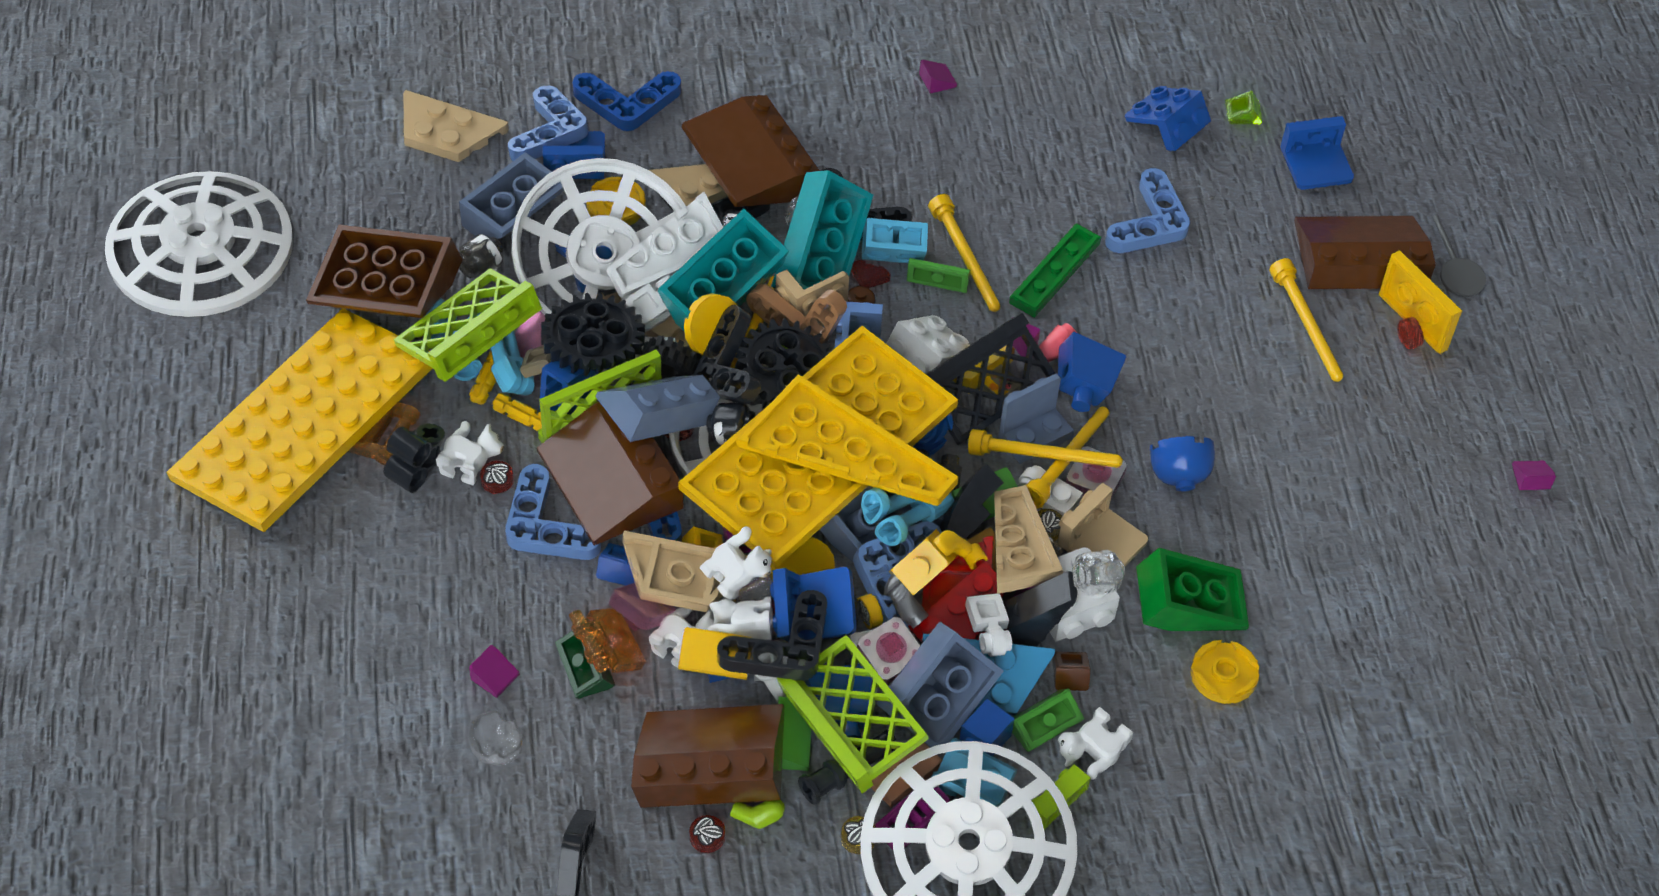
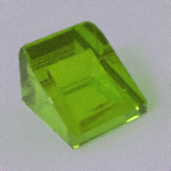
M1252 90L1225 100L1229 124L1262 123L1260 103Z

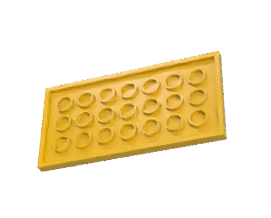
M342 308L167 471V475L170 481L256 529L265 532L433 368L396 347L393 339L399 335Z
M864 326L859 327L802 376L912 447L958 406V399ZM764 408L678 482V487L682 493L733 535L738 534L745 526L751 528L750 539L744 544L751 550L757 546H760L762 550H772L770 555L772 558L771 567L776 569L866 489L868 485L737 447L736 439L766 409Z

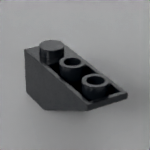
M1064 572L1004 602L1009 623L1007 629L1003 630L1010 632L1012 644L1037 647L1045 640L1053 627L1060 622L1069 608L1074 606L1077 600V588L1074 586L1073 572Z

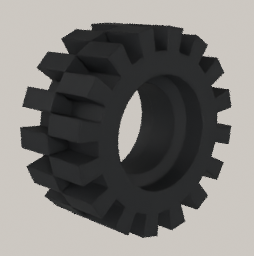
M658 336L657 340L654 337L650 338L649 342H645L642 354L640 355L642 356L653 350L658 351L661 355V379L674 376H693L698 365V355L696 352H692L689 345L684 347V342L681 340L678 343L674 342V337H668V340H665L664 336ZM650 365L642 368L639 373L643 374Z

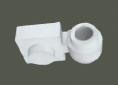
M669 274L655 284L656 288L658 289L671 275ZM650 284L645 285L624 299L626 301V308L634 306L635 315L641 314L642 323H645V325L667 311V307L662 302L663 300L658 290L655 292Z
M1037 465L1026 468L1019 477L1018 487L1027 485L1030 480L1040 479L1046 471ZM1057 478L1050 486V498L1041 508L1046 511H1053L1056 517L1061 519L1068 510L1073 511L1082 499L1083 492Z
M988 594L967 597L965 607L973 631H986L979 636L981 652L993 657L1005 655L1006 651H1011V634L1008 630H1003L1007 629L1009 618L1001 595Z

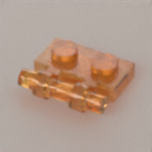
M614 608L590 610L586 618L581 610H575L569 614L573 624L571 630L575 638L581 640L585 648L584 655L588 663L593 664L597 673H602L609 667L612 673L641 670L647 662L623 615Z

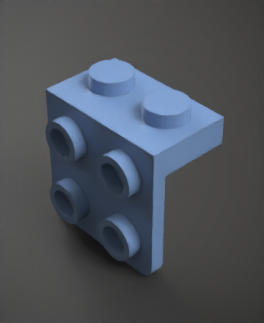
M846 302V312L836 327V333L842 334H836L835 348L861 326H864L880 339L883 304Z

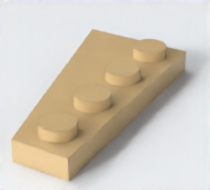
M1027 486L995 491L997 594L1034 587L1062 574L1063 568Z

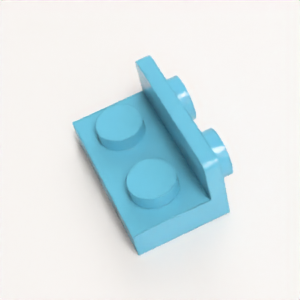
M957 738L951 740V742L961 741ZM969 750L946 752L938 771L933 772L931 777L945 771L968 768ZM983 752L982 770L991 771L1013 781L1018 769ZM967 779L949 781L938 787L948 795L956 797L958 793L965 797ZM981 780L980 799L988 801L996 807L1001 805L1008 791L998 785Z

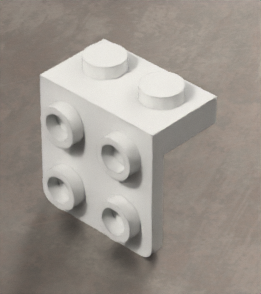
M935 315L898 321L886 343L925 374L970 346L964 336L954 333L946 326L947 324L942 318Z
M1086 547L1058 557L1063 573L1067 571L1073 572L1074 586L1077 588V600L1074 606L1069 608L1060 622L1050 631L1055 642L1065 638L1073 639L1085 630L1096 626L1104 627L1115 619L1120 597L1099 563L1097 566V576L1084 577L1085 566L1094 564L1091 561L1087 562L1092 552Z

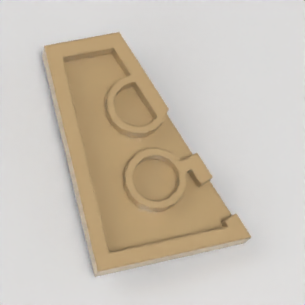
M706 164L649 170L664 180L680 196L686 206L693 202L702 192H705L710 203L728 197Z

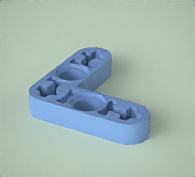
M550 85L541 86L533 92L535 109L548 123L513 137L507 146L512 161L525 152L534 159L543 156V146H568L585 138L589 132L587 119L556 87Z
M1156 168L1146 169L1140 179L1139 189L1152 216L1115 223L1108 228L1105 244L1112 252L1126 253L1180 241L1187 236L1190 224L1189 217L1167 175L1162 170ZM1167 201L1172 206L1169 208L1160 207L1157 204V202ZM1148 228L1153 230L1155 234L1147 236L1142 234L1140 230Z
M531 464L523 468L519 475L506 523L505 533L508 545L518 551L580 560H590L598 556L601 551V543L593 545L592 542H589L587 547L581 546L585 540H590L582 525L542 520L550 488L549 472L544 466L539 464ZM534 477L540 478L536 481L535 491H531L530 482L534 480ZM525 502H532L537 505L536 509L531 512L521 511L519 506ZM520 530L526 531V533L522 534V537H516ZM536 532H538V540H534ZM551 533H557L563 537L560 542L555 544L547 543L544 539ZM568 537H573L571 545H569Z
M925 521L908 527L907 539L902 543L906 550L903 556L893 553L891 547L881 542L878 538L861 545L853 556L854 567L867 593L874 595L881 607L883 623L892 619L895 614L897 616L899 614L896 606L893 604L889 607L886 606L892 603L893 600H891L890 596H884L879 593L877 582L888 581L891 576L888 571L921 543L918 542L915 545L914 541L922 534L929 536L936 529L942 533L941 529L933 522ZM880 551L882 552L883 556H880L874 563L864 559L866 554L872 557L879 554ZM904 621V624H905L906 627L908 628V625H910V624H909V623L907 624V623Z

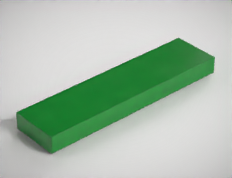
M1076 223L1010 296L1009 304L1035 318L1100 245L1101 236Z

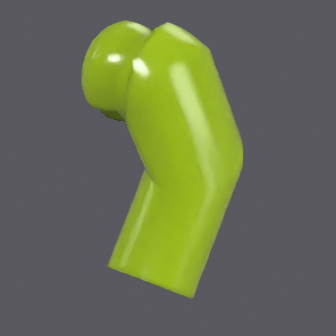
M782 800L764 801L755 807L743 802L734 803L730 817L757 829H762L782 818L785 805Z

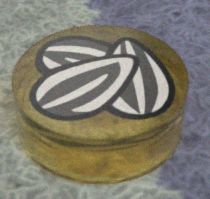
M1053 509L1039 510L1038 514L1048 536L1056 541L1059 539L1061 529L1059 522L1062 515Z
M862 816L849 818L841 829L842 845L846 850L854 854H861V831L864 821Z

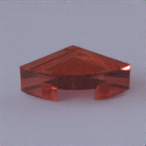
M864 260L853 262L851 272L859 286L872 288L890 282L891 274L883 266L879 265L877 267L872 264H866Z

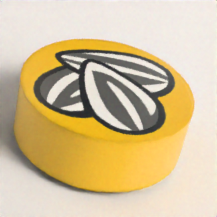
M869 593L858 597L857 599L862 609L860 616L868 629H872L882 625L883 613L875 596Z

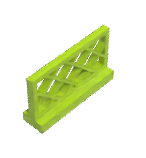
M490 268L393 340L396 347L432 367L437 377L446 382L542 310L533 284L526 280L519 284ZM491 281L496 283L495 287L482 289ZM494 297L493 301L479 303L480 299ZM472 300V304L459 306L461 303L465 301ZM470 314L469 319L455 321L457 316ZM448 318L446 323L434 324L440 319ZM445 333V337L431 339L433 334ZM424 336L422 341L410 342L415 337Z
M653 350L539 399L542 429L538 430L540 442H545L592 405L598 403L595 397L597 392L628 386L632 380L636 381L634 384L661 379V355L657 350ZM650 365L643 374L639 373L642 368ZM621 377L614 386L610 385L615 379ZM592 390L585 399L581 398L585 392ZM562 403L556 411L550 410V407ZM574 405L578 406L571 415L567 414Z
M847 635L820 653L817 672L825 673L822 688L808 687L803 680L776 678L785 696L862 794L874 786L872 783L873 779L929 739L926 732ZM847 648L853 655L851 667L833 666L834 657ZM859 663L862 668H857V664ZM831 673L849 675L847 690L829 688ZM855 675L867 676L873 680L871 692L853 691ZM878 687L883 693H877ZM815 695H821L820 701ZM827 696L845 697L842 713L828 712L825 709ZM851 698L869 700L867 715L848 714ZM875 700L891 702L893 705L891 718L873 716ZM898 712L903 717V719L897 718ZM835 720H841L840 727ZM847 721L865 723L863 738L846 736ZM871 723L890 725L887 741L869 739ZM896 726L911 727L916 733L906 743L893 742ZM854 745L861 746L860 752ZM867 747L886 748L884 759L871 767L865 760Z

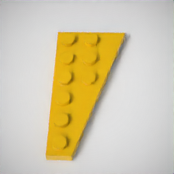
M799 374L736 439L737 447L935 506H939L958 484L959 477Z

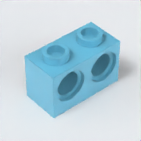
M867 218L863 229L862 259L908 263L909 258L924 260L927 253L928 223Z

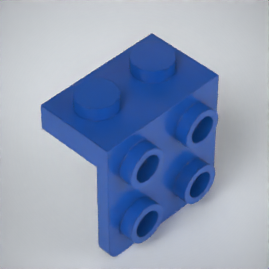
M1156 87L1151 90L1150 95L1142 101L1135 103L1132 109L1125 114L1127 122L1158 125L1166 150L1176 151L1211 122L1202 91L1188 90V88Z
M1343 116L1286 123L1280 148L1298 189L1306 190L1352 183L1354 174L1340 145L1346 127Z
M589 131L585 138L568 146H543V165L552 172L564 165L579 160L605 158V134L602 131ZM605 172L581 173L572 176V178L604 179Z
M839 567L798 575L786 568L772 570L773 581L770 585V591L775 602V615L773 616L772 623L778 638L789 642L796 600L802 592L807 590L819 591L827 599V616L823 640L855 633L857 627L853 574L849 568ZM809 605L807 617L813 618L815 605ZM802 630L798 633V636L804 640H811L816 637V634L811 630Z

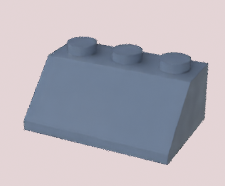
M525 152L459 201L462 226L476 237L484 235L490 240L503 238L513 230L516 215L525 197L540 180L552 171ZM561 182L550 187L539 197L530 209L527 217L532 216L564 191Z
M703 375L674 376L599 391L595 396L630 442L705 426L708 415L713 413L720 399V396Z
M939 622L889 688L928 735L929 739L925 743L933 747L950 742L1004 671L958 633L942 622ZM877 701L876 704L891 716L893 709L891 702ZM898 712L897 718L903 719V717ZM906 727L908 730H910L912 733L916 735V733L912 730L911 727Z

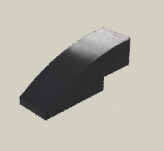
M987 464L976 470L955 496L954 503L947 510L940 526L942 532L950 530L966 539L990 515L989 511L982 504L1004 482Z

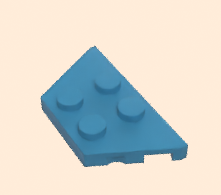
M923 634L922 642L926 640L929 634ZM964 638L981 652L979 640ZM1012 644L1011 651H1006L1005 655L990 657L988 654H983L1004 672L974 710L976 711L986 699H989L1008 714L1016 715L1053 658L1055 649Z

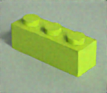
M1074 764L1069 769L1065 768L1058 776L1059 779L1054 783L1063 794L1069 807L1089 788L1091 777ZM1045 790L1042 795L1031 800L1042 819L1044 830L1061 815L1054 798L1048 790Z

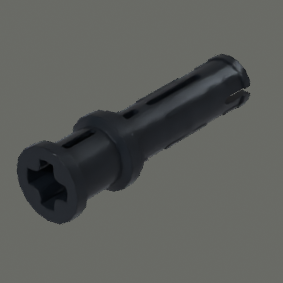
M884 730L873 740L887 741L889 730ZM867 747L865 760L869 765L884 757L886 748ZM832 759L823 762L822 768L812 774L801 775L798 778V784L805 798L815 805L821 801L822 796L833 789H842L847 783L849 776L840 764Z

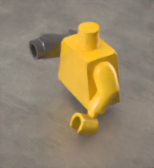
M936 529L888 571L891 576L885 585L884 593L885 595L889 594L891 600H893L902 621L904 620L907 624L909 623L914 629L928 616V613L915 599L914 595L945 569L958 555L965 559L971 570L977 568L975 564L981 559L988 561L986 554L978 543L970 544L953 531L945 530L940 533Z

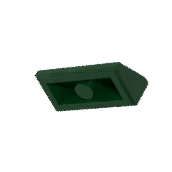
M581 624L555 641L576 698L580 699L609 690L615 686L594 631Z

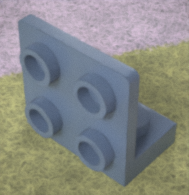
M1058 374L1047 378H1040L1033 385L1021 391H1013L1004 399L999 439L1057 446L1073 438L1074 430L1056 409L1061 381ZM1012 454L1019 464L1033 458V456Z

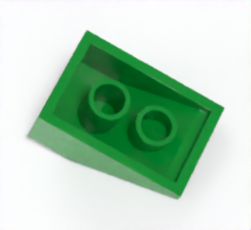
M1158 548L1136 566L1144 625L1167 631H1236L1249 628L1241 569L1163 548Z

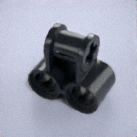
M431 423L422 424L414 431L403 426L397 428L387 443V451L393 455L384 466V476L408 492H416L424 484L428 470L437 465L436 458L441 452L440 444L445 439L444 429Z

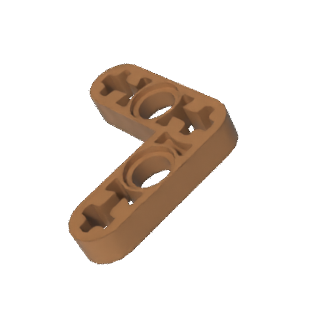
M758 284L746 298L750 309L766 323L769 324L770 320L774 319L777 325L780 326L784 319L782 315L789 320V326L793 327L796 321H799L801 330L811 326L810 334L812 336L819 333L822 334L819 341L821 344L828 342L847 309L843 296L831 289L826 290L814 302L807 316H804L776 291L765 284ZM816 319L820 320L825 326V328L821 326Z

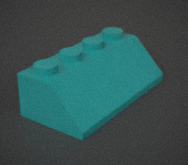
M829 170L806 172L784 243L789 253L783 265L775 272L771 287L776 289V274L786 269L804 290L842 271H845L850 276L874 194Z
M743 209L658 288V293L675 323L684 331L685 318H688L691 312L689 308L699 297L711 293L728 296L737 306H741L746 301L747 295L758 284H764L783 265L789 250Z

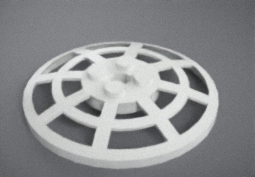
M594 158L564 165L547 174L532 188L523 200L516 215L512 232L511 254L519 282L521 284L526 280L533 284L535 289L550 285L562 299L569 303L573 302V295L559 283V280L572 275L586 285L582 299H585L586 293H589L592 299H596L598 290H616L607 273L608 267L635 245L650 236L659 226L664 225L686 205L664 180L651 171L633 163L617 159ZM589 172H612L623 175L617 192L595 190L580 194L572 176ZM636 179L656 191L671 206L674 212L658 221L643 204L629 197L634 180ZM561 182L568 199L553 210L545 224L543 225L527 217L530 209L539 197L550 187ZM609 201L613 202V206L609 216L598 215L590 217L584 203ZM625 207L640 215L648 226L635 232L631 226L621 220ZM573 209L579 224L574 228L571 235L569 236L554 230L553 228L558 220L567 211ZM523 229L540 237L539 260L543 273L529 278L526 277L523 270L520 254ZM549 241L566 248L567 264L554 269L551 268L548 257ZM599 246H606L612 251V257L601 259L597 256L595 249ZM654 283L651 286L656 292L658 289L655 286L656 283ZM629 294V295H627V296L621 298V300L626 299L627 297H629V296L632 295V294ZM539 299L542 307L540 311L544 315L546 313L552 314V311ZM668 309L664 314L645 325V332L667 320L671 316Z
M214 171L192 172L159 181L131 198L118 211L110 224L106 236L105 255L109 272L115 284L135 303L152 311L167 315L183 317L208 316L240 307L270 288L280 277L289 262L293 249V231L289 215L283 203L273 192L260 183L231 173ZM202 181L200 185L179 188L164 195L159 193L162 190L180 184ZM215 181L230 182L245 186L258 193L245 197L234 190L214 186ZM198 193L196 202L178 206L171 201V199L181 195ZM211 193L225 195L236 200L224 207L209 203ZM146 199L152 202L141 212L134 227L118 230L125 217L136 206ZM268 200L274 204L280 215L282 234L263 230L261 216L254 205ZM158 207L168 213L161 224L144 225L148 217ZM246 209L252 218L253 228L234 226L231 215ZM195 231H204L200 236L190 235ZM159 235L161 247L150 256H147L142 248L141 237ZM235 238L251 239L239 257L235 258L229 252L235 242ZM131 239L133 252L140 264L126 277L116 261L113 247L114 242ZM261 241L280 245L272 263L254 280L243 266L256 254ZM166 257H169L173 261L184 265L183 273L166 270L158 266V264ZM218 259L224 265L213 271L196 274L197 266L209 264ZM149 272L162 280L181 284L180 300H170L152 295L137 287L136 284ZM233 274L243 286L239 290L221 297L193 301L195 284L214 282Z
M958 741L936 745L914 754L899 764L882 781L869 803L861 831V861L865 880L872 896L888 895L883 890L875 872L871 843H893L896 865L906 883L893 896H937L930 892L926 886L939 874L946 880L958 884V896H972L973 886L987 883L993 879L1004 891V896H1026L1025 893L1031 888L1039 875L1044 856L1065 860L1063 874L1052 896H1067L1074 878L1077 860V833L1072 813L1063 794L1052 779L1035 763L1019 753L999 745L978 741ZM956 750H969L968 768L945 771L926 781L912 768L917 763L937 754ZM983 751L995 753L1013 760L1029 770L1037 779L1021 789L1015 783L999 774L982 770ZM901 777L914 791L902 805L895 822V827L873 828L875 815L883 797L892 784ZM967 779L965 798L955 799L946 803L934 790L935 787L946 782ZM981 780L1000 786L1012 796L998 807L980 799ZM1045 790H1048L1062 815L1067 845L1045 841L1042 819L1036 806L1031 801ZM922 798L935 812L930 819L927 829L905 828L911 811ZM1023 807L1031 821L1034 839L1013 836L1007 818ZM972 833L978 837L980 843L975 849L966 850L960 846L958 840L963 834ZM904 843H920L926 846L930 863L916 875L912 872L907 861ZM1012 851L1033 854L1029 869L1018 884L1005 870Z

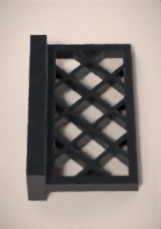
M1023 313L1011 318L926 373L927 376L940 386L954 389V396L958 399V405L961 391L976 395L973 411L957 406L951 412L953 428L952 431L950 429L948 431L957 445L969 439L972 429L983 430L1001 418L1002 403L1006 398L1004 397L1006 381L1021 384L1020 391L1027 388V386L1033 385L1035 382L1028 380L1031 365L1040 367L1046 377L1056 374L1027 329L1026 325L1029 322ZM1020 336L1027 345L1026 357L1011 353L1013 341ZM1006 346L1005 352L1000 351L1001 348ZM992 354L1004 357L1002 373L987 370L989 356ZM1010 359L1025 363L1022 379L1008 375ZM982 361L981 368L975 366ZM966 371L980 373L977 389L962 386ZM986 375L1000 379L998 395L983 391ZM957 378L956 384L950 383L952 380ZM982 397L997 400L993 415L979 413ZM957 413L972 417L970 430L964 434H961L955 424ZM978 418L983 419L982 422L977 424Z

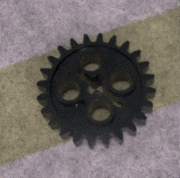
M586 293L585 299L582 300L573 295V302L571 303L562 299L561 308L552 306V314L546 313L545 322L541 323V345H544V353L550 354L551 362L559 361L561 369L570 365L571 373L573 374L579 369H583L584 376H588L590 370H595L596 374L602 373L603 369L609 370L616 365L618 366L626 361L635 359V354L641 355L642 346H645V323H642V315H635L634 306L626 308L625 300L615 303V296L613 295L607 300L603 299L602 293H599L596 299H592L590 294Z
M786 318L778 326L775 320L771 319L767 327L761 322L756 330L750 329L747 336L743 337L742 343L735 355V358L738 359L735 369L746 371L760 380L761 390L754 401L760 398L764 400L762 404L763 409L798 374L801 376L809 371L806 367L813 368L829 354L827 351L831 344H821L819 342L822 337L821 333L812 336L810 334L811 326L801 330L799 321H796L793 327H791Z

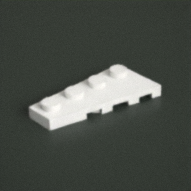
M702 192L688 206L683 207L674 217L664 225L659 226L650 236L635 245L608 267L607 273L620 298L638 291L647 284L652 285L669 274L672 276L723 228L705 192Z

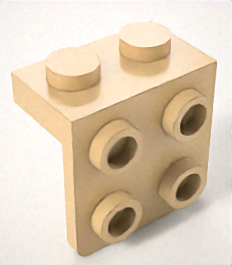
M787 269L776 274V289L774 291L804 316H807L814 302L829 289L840 293L845 301L848 302L849 276L845 271L805 290ZM816 319L817 322L821 326H823V323L820 320Z
M1102 482L1094 491L1089 490L1084 494L1079 506L1074 511L1068 510L1062 516L1059 522L1061 529L1057 545L1067 552L1083 547L1090 549L1091 552L1109 550L1100 554L1098 563L1107 578L1111 580L1147 545L1148 537L1109 509L1113 489Z

